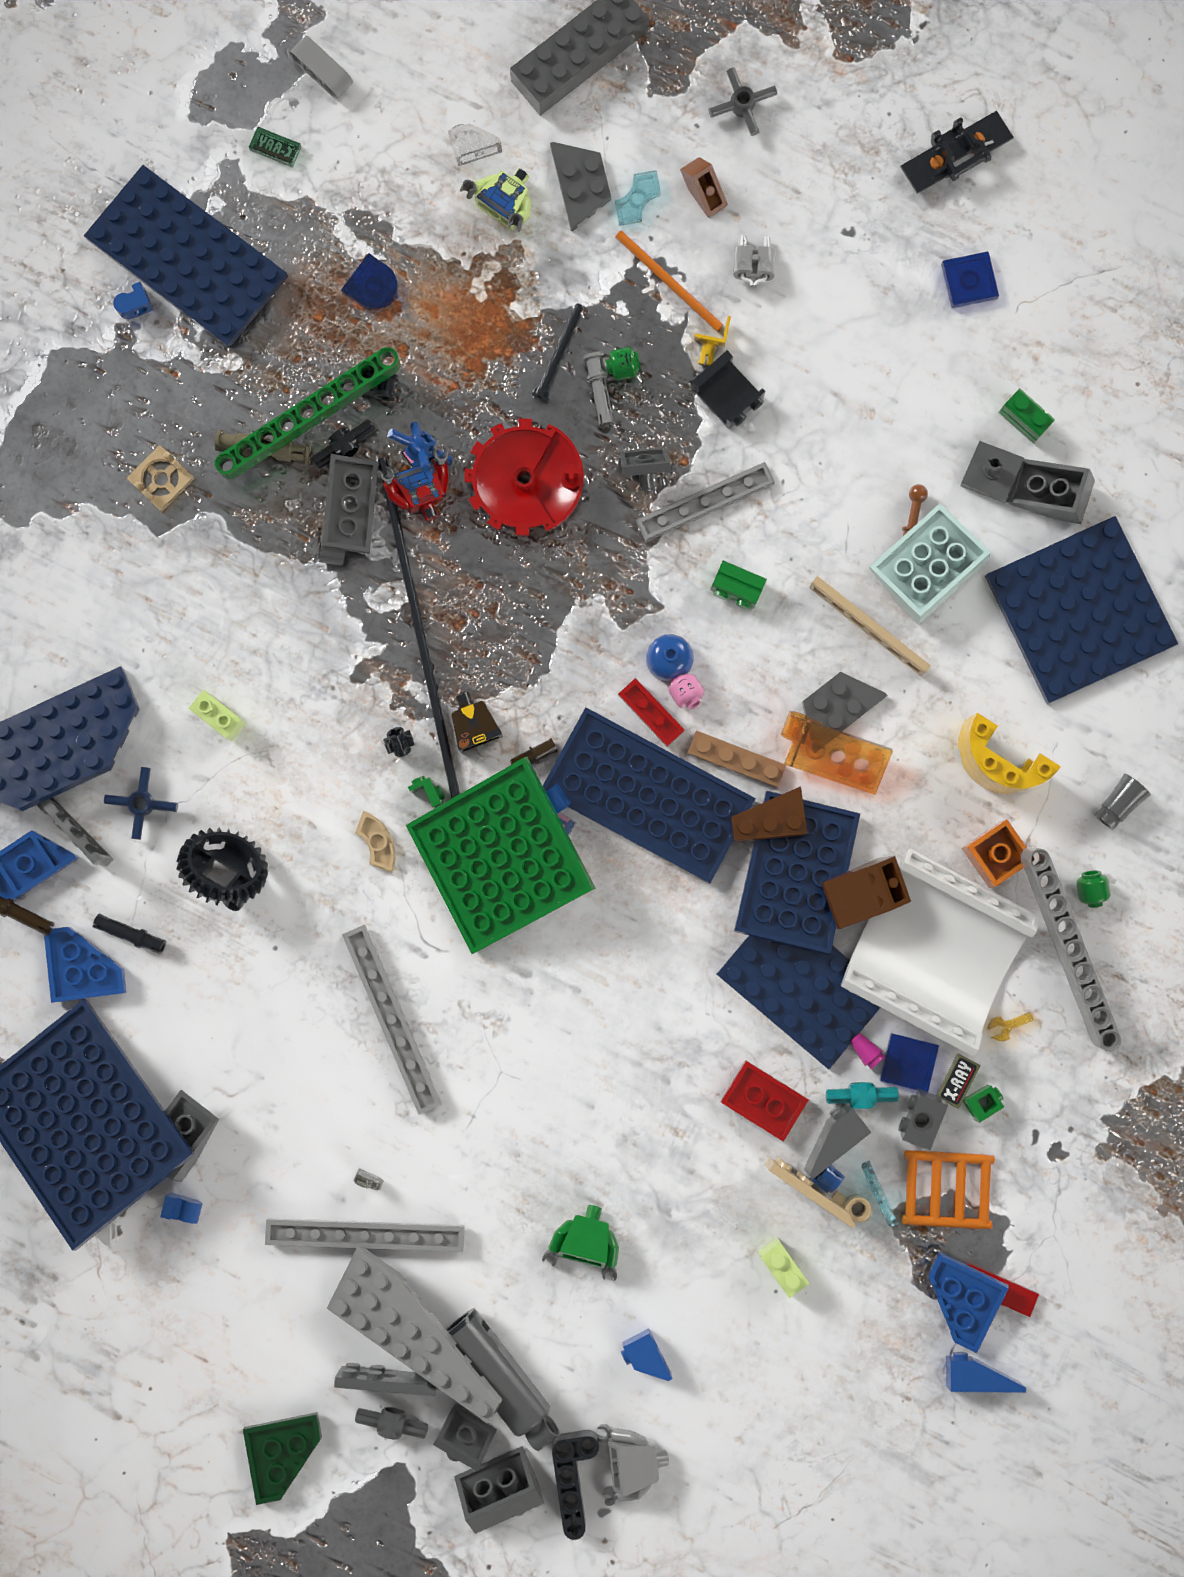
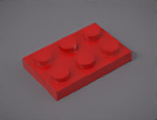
M745 1060L720 1102L784 1142L809 1099Z

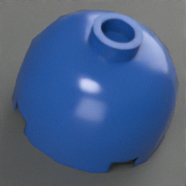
M665 634L656 638L650 644L646 654V664L650 673L666 683L680 675L688 674L694 662L693 650L690 644L683 637L675 634Z

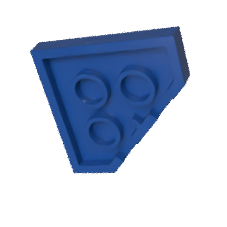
M54 928L48 936H44L51 1003L126 993L124 968L73 928Z
M939 1252L929 1271L930 1282L934 1287L953 1341L977 1353L1009 1287L1007 1284Z

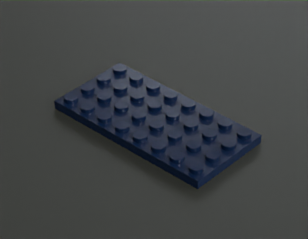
M145 165L138 169L83 235L91 244L228 348L233 345L288 278L287 272Z
M587 707L582 712L543 784V788L546 791L558 783L571 801L568 808L709 884L733 842L731 817L750 809L756 799Z

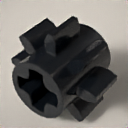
M402 727L392 728L387 732V738L383 739L387 753H394L396 757L408 755L411 752L410 746L415 745L410 730L404 731Z

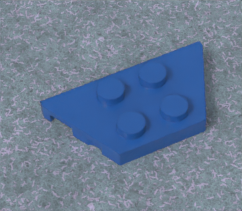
M31 830L0 851V896L5 899L11 898L15 901L79 859V857L38 832Z

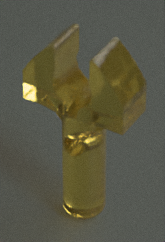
M1028 1012L1008 1021L1002 1020L1001 1016L992 1018L987 1029L990 1030L996 1026L1004 1027V1029H1002L1000 1034L990 1038L1002 1042L1009 1040L1010 1031L1032 1022L1033 1015Z

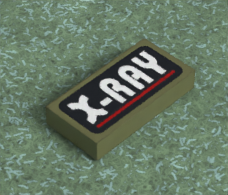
M957 1053L936 1095L945 1098L948 1104L959 1109L981 1065Z

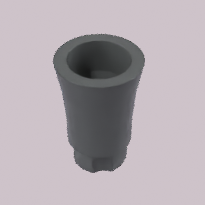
M1124 773L1095 816L1108 828L1114 830L1120 822H1123L1151 794L1140 782Z

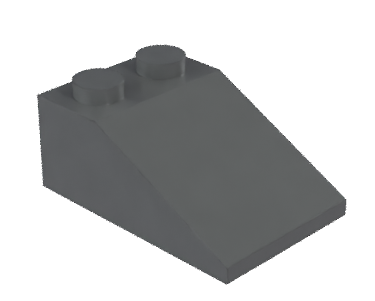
M1024 459L1006 502L1058 521L1081 524L1095 479L1089 468Z
M180 1090L165 1112L195 1155L168 1176L172 1181L182 1182L195 1165L220 1120L183 1090Z
M840 1104L830 1111L829 1114L831 1116L826 1120L804 1167L805 1172L812 1179L872 1133L850 1106L844 1105L842 1107Z

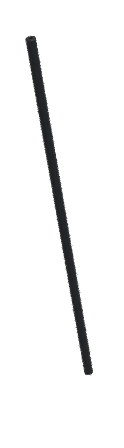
M382 457L378 459L380 471L385 477L388 473L386 466L389 467L387 458ZM384 488L452 799L459 795L460 791L398 507L389 500Z

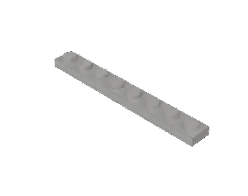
M366 925L342 934L418 1115L441 1106L442 1103Z
M266 1219L265 1245L358 1248L362 1246L365 1249L463 1252L464 1225Z

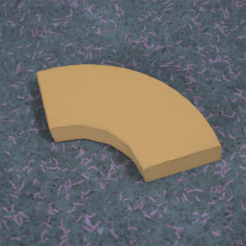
M363 811L355 834L362 837L369 846V864L393 873L396 853L392 836L379 819Z

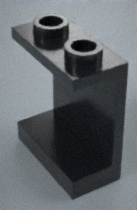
M726 350L692 380L691 389L721 422L730 429L733 425L739 426L747 418L746 414L751 409L756 411L764 403L763 399L766 391L763 388L758 391L732 363L733 356Z

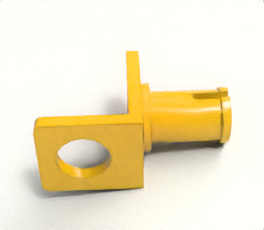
M731 316L727 317L723 339L695 333L694 340L702 343L698 365L704 366L707 356L706 367L713 363L716 347H725Z

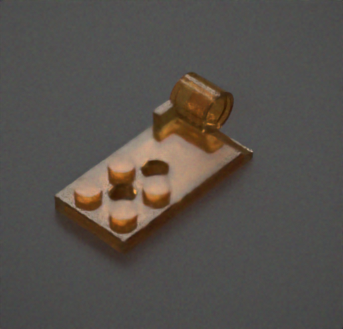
M789 711L781 731V736L792 741L784 765L876 795L893 753L892 748L824 726L822 722L813 720L795 711ZM842 751L845 754V758L841 762L833 761L831 756L834 752ZM856 760H867V767L862 770L856 769L854 767Z

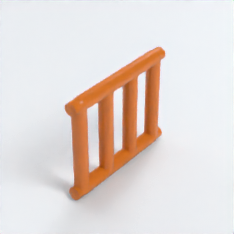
M918 1150L904 1151L905 1159L908 1160L905 1215H902L901 1219L902 1224L992 1229V1220H989L991 1164H994V1155ZM917 1160L932 1161L930 1216L915 1215ZM942 1162L956 1163L954 1217H940ZM967 1163L981 1164L979 1219L964 1218Z

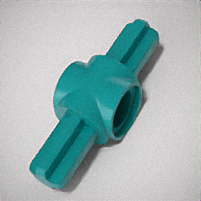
M872 1082L850 1083L849 1087L845 1089H827L825 1097L828 1104L849 1103L853 1109L874 1108L876 1102H897L899 1091L897 1087L875 1088Z

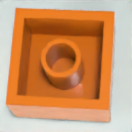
M1008 819L1000 821L961 849L988 888H993L1024 868L1021 862V853L1027 847Z

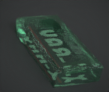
M257 127L249 145L250 151L292 168L302 148L301 143L261 127Z

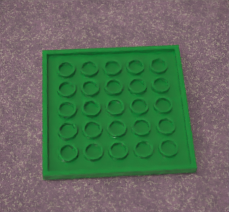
M528 757L520 759L406 825L471 954L488 947L596 889Z

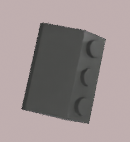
M523 1446L481 1464L477 1471L471 1468L454 1476L465 1521L475 1534L544 1504L538 1480Z

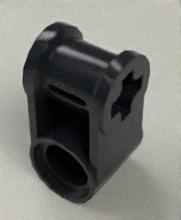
M365 371L363 377L371 378L374 375V371ZM394 374L362 396L377 398L383 401H394L395 395L393 392L395 382L399 378L398 375Z

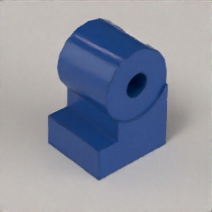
M141 282L131 285L134 290L133 292L120 293L114 298V308L124 319H133L154 310Z
M832 1165L812 1179L810 1177L826 1193L834 1192L845 1178Z
M171 1192L165 1196L160 1217L197 1224L203 1203L199 1200Z

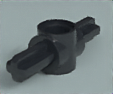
M366 420L351 431L348 428H341L335 431L328 438L329 446L312 456L314 464L318 468H322L329 463L331 454L352 457L359 450L360 446L358 443L375 432L374 425L370 420Z

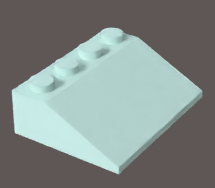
M939 503L876 560L869 569L898 605L920 625L988 563L991 552Z

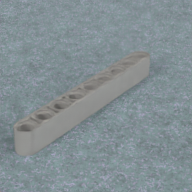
M1032 846L1027 847L1021 853V862L1091 1041L1105 1051H1115L1121 1045V1036L1051 857L1044 849ZM1038 853L1039 861L1033 865L1032 856ZM1046 875L1048 877V883L1046 886L1042 887L1041 879ZM1056 898L1057 905L1051 910L1050 902ZM1065 921V929L1059 932V924ZM1073 943L1074 951L1068 954L1067 949ZM1082 966L1083 973L1077 977L1076 971ZM1091 988V996L1085 999L1086 991ZM1100 1011V1018L1094 1021L1095 1013ZM1109 1033V1040L1103 1044V1037Z

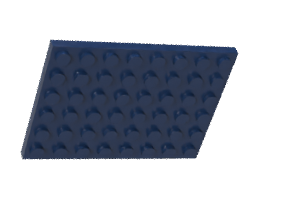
M86 999L78 1002L0 1065V1143L72 1251L78 1250L195 1155Z

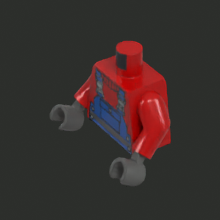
M443 447L444 453L440 457L437 456L436 448L432 450V454L437 459V462L435 463L434 460L429 461L431 470L427 473L422 472L420 465L398 473H394L392 468L386 466L388 473L385 477L380 470L377 471L378 478L385 481L383 485L389 500L401 509L407 510L410 514L421 511L426 522L432 521L439 516L435 505L441 503L447 491L449 475L446 460L449 457V452L445 447Z

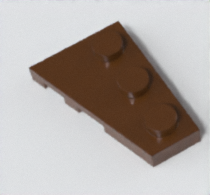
M801 786L732 816L733 841L744 842L807 835Z

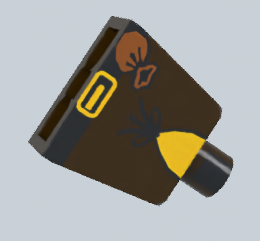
M470 692L456 696L460 709L453 711L451 715L460 753L503 737L501 730L483 701L474 704Z

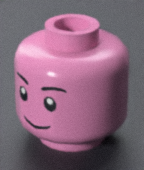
M686 673L670 681L669 693L678 707L694 709L701 704L702 701L700 699L704 695V688L694 674Z

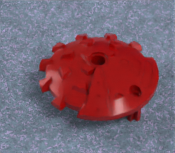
M522 418L518 419L519 426L504 429L502 423L495 425L490 429L493 436L484 445L478 441L474 444L470 453L475 455L476 459L473 469L465 468L464 479L465 483L472 482L475 496L469 498L473 509L476 511L482 507L491 517L487 522L488 525L499 530L503 524L516 528L515 535L529 536L530 528L544 526L546 531H550L562 524L572 514L582 494L584 473L580 455L566 434L548 424L546 430L533 427L532 419ZM527 475L531 480L527 484H521L518 482L519 477Z

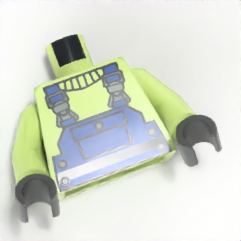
M518 168L512 177L504 171H500L497 175L493 174L474 182L471 180L463 181L460 192L467 191V199H471L473 194H476V206L511 231L516 225V231L520 232L522 225L530 218L531 200L529 198V191L524 186L529 179V175L524 170Z

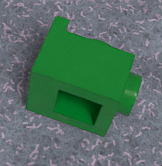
M988 1084L963 1099V1103L971 1116L979 1123L1004 1108L1001 1102L1004 1099L997 1087L993 1088ZM982 1097L987 1098V1104L984 1106L980 1105Z

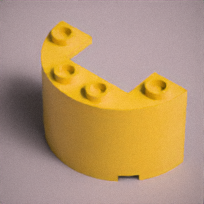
M978 712L966 719L962 725L958 739V750L960 751L963 768L973 781L989 791L1002 794L1025 791L1048 781L1061 768L1060 765L1039 753L1035 761L1028 758L1019 769L985 747L998 725Z

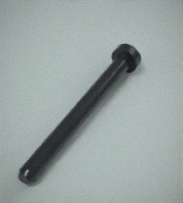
M579 303L574 305L539 387H535L532 395L539 400L547 401L549 397L547 390L583 311V306Z

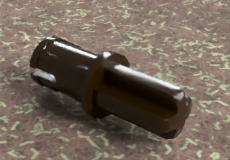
M552 738L533 748L530 746V750L512 758L510 763L512 765L520 759L528 757L531 765L534 763L539 764L540 760L558 752Z

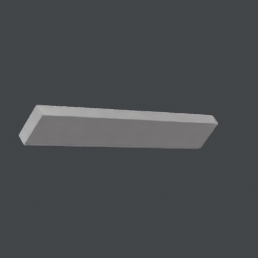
M763 462L643 516L635 522L645 543L767 489L775 485V482L766 463Z

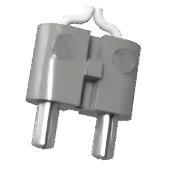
M743 235L739 237V246L734 249L733 276L736 279L749 282L751 287H757L758 283L774 279L775 250L771 248V237L768 236L767 238V236H764L763 246H758V249H753V246H747L746 235H744V244ZM751 277H756V281L754 282V284L753 281L750 279Z

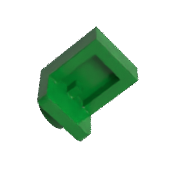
M421 776L411 781L412 785L408 787L411 793L424 788L434 809L443 804L441 800L445 796L440 786H435L430 777L425 778V776Z

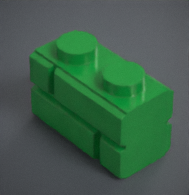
M1020 388L998 412L1033 444L1055 421L1049 413H1045V410Z
M723 560L711 586V591H714L713 595L722 600H727V598L736 601L737 606L749 610L750 607L755 608L767 579Z

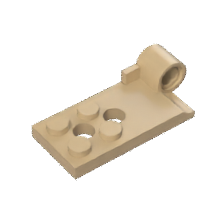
M770 1157L765 1164L771 1173L850 1227L854 1228L856 1225L854 1222L861 1223L869 1219L872 1212L871 1205L863 1196L852 1194L845 1197L836 1191L833 1197L829 1198L813 1187L814 1182L803 1173L798 1171L797 1174L791 1172L793 1168L779 1157L776 1160ZM856 1202L863 1203V1210L860 1214H853L851 1211L853 1204Z

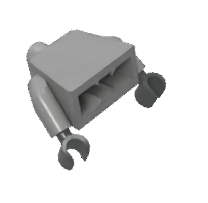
M607 1424L599 1425L597 1429H604L607 1432V1436H598V1441L604 1442L608 1438H612V1441L608 1443L613 1487H605L602 1494H611L613 1498L605 1499L604 1503L607 1506H612L616 1500L624 1502L641 1499L651 1486L658 1482V1468L669 1465L668 1453L666 1450L656 1452L654 1444L648 1442L645 1436L632 1430L619 1428L611 1430Z

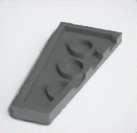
M54 797L37 805L42 812L49 814L53 818V823L68 835L71 842L83 852L93 865L108 866L114 860Z

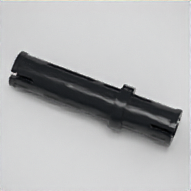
M100 913L95 917L92 926L95 929L133 943L134 947L146 948L159 955L164 951L167 942L164 939L147 933L145 929H135Z

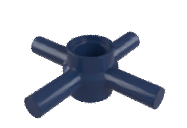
M141 767L138 791L133 792L129 797L107 794L104 796V804L126 806L134 814L131 839L141 840L144 816L150 814L153 810L178 811V803L154 800L153 796L148 792L151 768ZM144 797L146 805L143 809L139 810L136 802L139 798Z

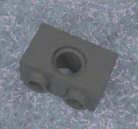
M917 1089L916 1094H912L909 1098L907 1117H902L898 1131H901L902 1140L931 1151L948 1107L946 1099ZM920 1114L928 1116V1119L923 1123L915 1121L916 1117Z

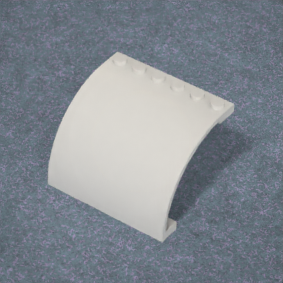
M909 848L900 861L899 868L911 902L868 919L851 956L841 986L974 1057L979 1051L983 1035L981 1034L996 993L1028 936L1032 938L1037 932L1040 917Z

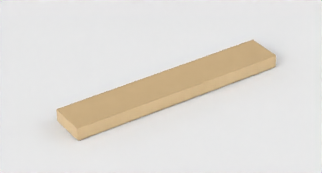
M817 576L811 583L810 589L918 675L922 676L931 667L930 664Z

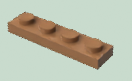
M697 730L687 753L775 788H778L786 767L783 763Z

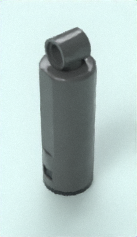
M472 1308L453 1322L446 1330L456 1341L457 1344L455 1346L462 1355H467L472 1361L470 1364L479 1376H484L502 1398V1402L496 1412L512 1433L518 1437L525 1434L527 1441L536 1451H540L559 1437L560 1432L556 1423L547 1415L550 1411L549 1403L478 1311Z

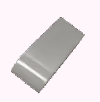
M305 35L289 51L292 59L333 98L338 99L353 84L351 76L309 36Z

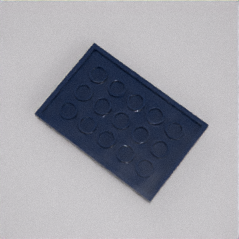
M766 790L763 803L782 794ZM803 799L807 835L754 840L734 932L830 955L836 923L821 883L849 870L861 813Z
M748 935L716 973L718 977L828 1070L851 1044L850 1041L863 1030L881 1008L841 986L850 959L833 945L831 954L826 955Z

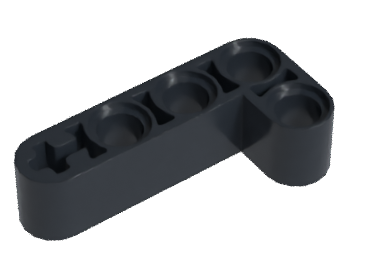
M592 1430L562 1433L553 1440L552 1445L562 1526L565 1536L571 1540H578L584 1536L586 1528L577 1461L592 1459L599 1452L598 1435ZM587 1439L595 1443L591 1449H585L581 1444ZM565 1443L570 1447V1450L566 1453H561L557 1450V1446ZM564 1469H570L574 1475L571 1478H564L560 1473ZM571 1494L577 1497V1501L569 1504L564 1498ZM571 1514H575L578 1528H573Z

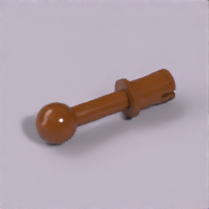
M916 484L909 490V498L912 504L907 527H902L903 536L918 523L921 503L928 497L927 488L921 484Z

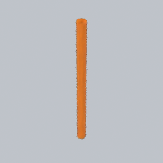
M622 230L617 233L615 238L713 329L719 332L724 325L631 238Z

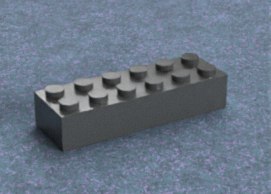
M596 0L510 67L511 82L541 116L648 32L649 17L634 0Z

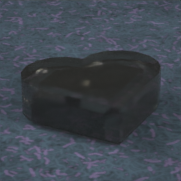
M360 1168L353 1179L355 1184L373 1190H380L384 1183V1180Z

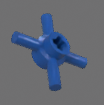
M418 422L411 423L412 436L410 437L391 428L388 432V438L406 445V455L414 462L420 463L422 472H429L431 466L428 458L436 459L432 454V450L436 445L434 438L427 432L421 431ZM437 450V456H442L444 452ZM450 455L446 460L447 465H450L453 459Z

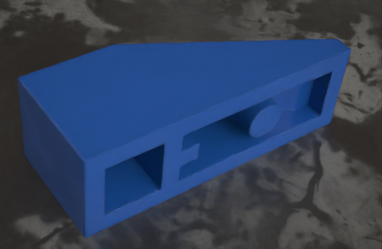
M953 1352V1356H946V1387L950 1392L1026 1393V1387L1020 1381L972 1356H968L966 1352Z

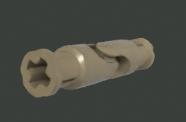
M218 429L215 435V450H227L250 434L238 432L237 435L223 433V430ZM264 437L263 444H270L271 439ZM291 441L270 456L279 461L290 462L295 460L310 465L313 456V444L302 445ZM251 448L245 449L243 455L251 456L253 453ZM295 451L303 452V454H297Z

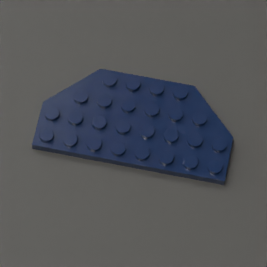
M122 666L0 722V804L23 812L47 799L53 798L112 770L115 764L114 758L119 747L122 748L130 730L128 728L133 717L136 718L140 710Z

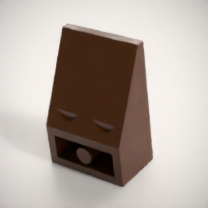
M896 856L877 858L821 883L837 929H842L884 914L911 902Z

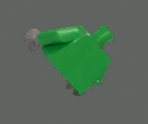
M588 1205L585 1217L575 1215L573 1220H566L554 1232L548 1246L549 1250L544 1253L542 1261L544 1262L546 1256L550 1255L554 1258L552 1266L556 1264L558 1257L602 1268L603 1279L605 1280L607 1272H613V1281L617 1279L615 1267L618 1261L619 1246L614 1232L609 1230V1223L599 1221L602 1208Z

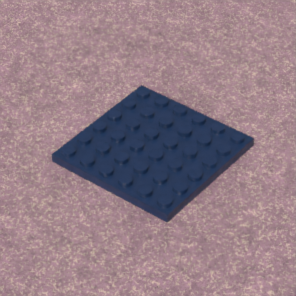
M1116 516L985 575L1046 704L1052 703L1178 645L1175 635Z

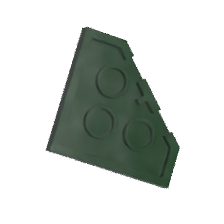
M318 1412L243 1428L256 1505L282 1499L322 1438Z

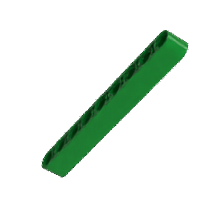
M391 347L380 349L220 453L214 462L216 470L224 478L234 479L396 374L401 367L397 352ZM393 357L395 360L391 365H384V359ZM373 370L374 375L371 378H364V372ZM353 383L354 388L351 391H343L345 384ZM333 396L334 400L331 404H323L325 397ZM305 410H314V413L311 417H303V413ZM285 423H294L290 431H283ZM265 436H273V441L270 444H263ZM252 448V455L248 458H244V450ZM232 461V468L228 471H223L224 463Z

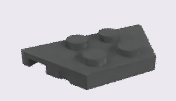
M550 142L570 230L573 231L578 228L577 225L583 220L589 219L594 215L598 208L604 207L611 201V193L601 153Z
M839 672L802 701L807 720V729L812 743V751L814 753L888 695L843 672Z

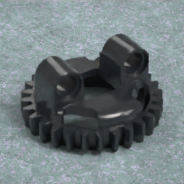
M219 827L216 832H213L209 828L207 833L200 830L198 835L192 834L190 839H186L184 845L180 848L176 860L178 863L176 870L180 871L178 877L183 879L182 885H190L189 892L196 891L198 893L196 898L203 896L206 898V903L213 900L217 906L220 901H223V904L228 909L239 911L249 898L254 899L256 893L260 894L262 887L266 883L268 876V862L265 861L266 855L261 854V847L255 848V841H247L248 836L240 837L239 831L236 834H232L230 829L222 832ZM206 842H209V845L225 842L222 849H204ZM215 861L237 873L226 887L207 877ZM250 862L253 867V872L256 871L253 878L250 876V872L247 866Z

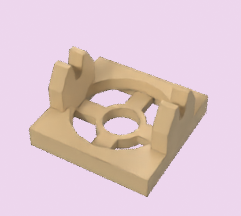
M161 445L127 477L161 512L195 480ZM159 461L171 463L165 470H157L151 465ZM146 470L152 475V483L147 488H145L143 482ZM177 470L179 479L177 486L174 487L171 484V475ZM160 473H165L168 476L167 483L162 486L157 485L155 477ZM166 488L170 492L163 496L153 495L157 489Z

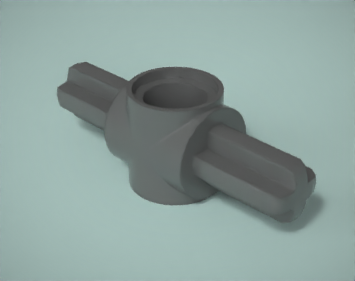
M384 1407L381 1413L358 1408L355 1415L356 1423L377 1428L378 1435L387 1439L397 1440L401 1438L402 1434L424 1439L428 1432L427 1423L406 1419L407 1414L403 1410L394 1407Z

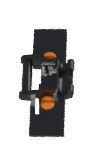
M997 110L965 129L962 126L963 119L960 117L953 122V128L941 135L940 130L935 131L931 134L930 142L932 148L900 166L917 194L944 178L950 177L952 181H956L961 174L982 162L987 163L991 161L990 152L1014 138ZM969 153L975 155L956 167L953 164Z

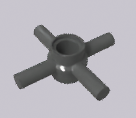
M732 67L726 71L734 90L731 100L709 108V115L713 118L733 111L736 116L744 117L750 135L755 136L759 133L752 113L755 103L776 96L777 89L774 85L753 92L751 88L741 85L736 69ZM744 99L748 103L741 104L738 102V100Z

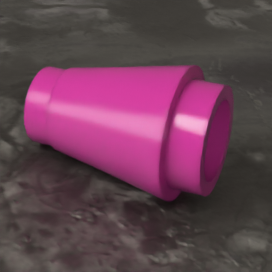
M861 1032L850 1041L864 1066H868L870 1069H873L885 1058L882 1053L883 1050L863 1036Z

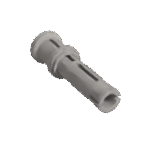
M592 352L583 356L584 361L587 362L589 373L587 380L593 387L599 426H609L614 424L606 384L608 372L605 371L603 363L605 356L603 352Z

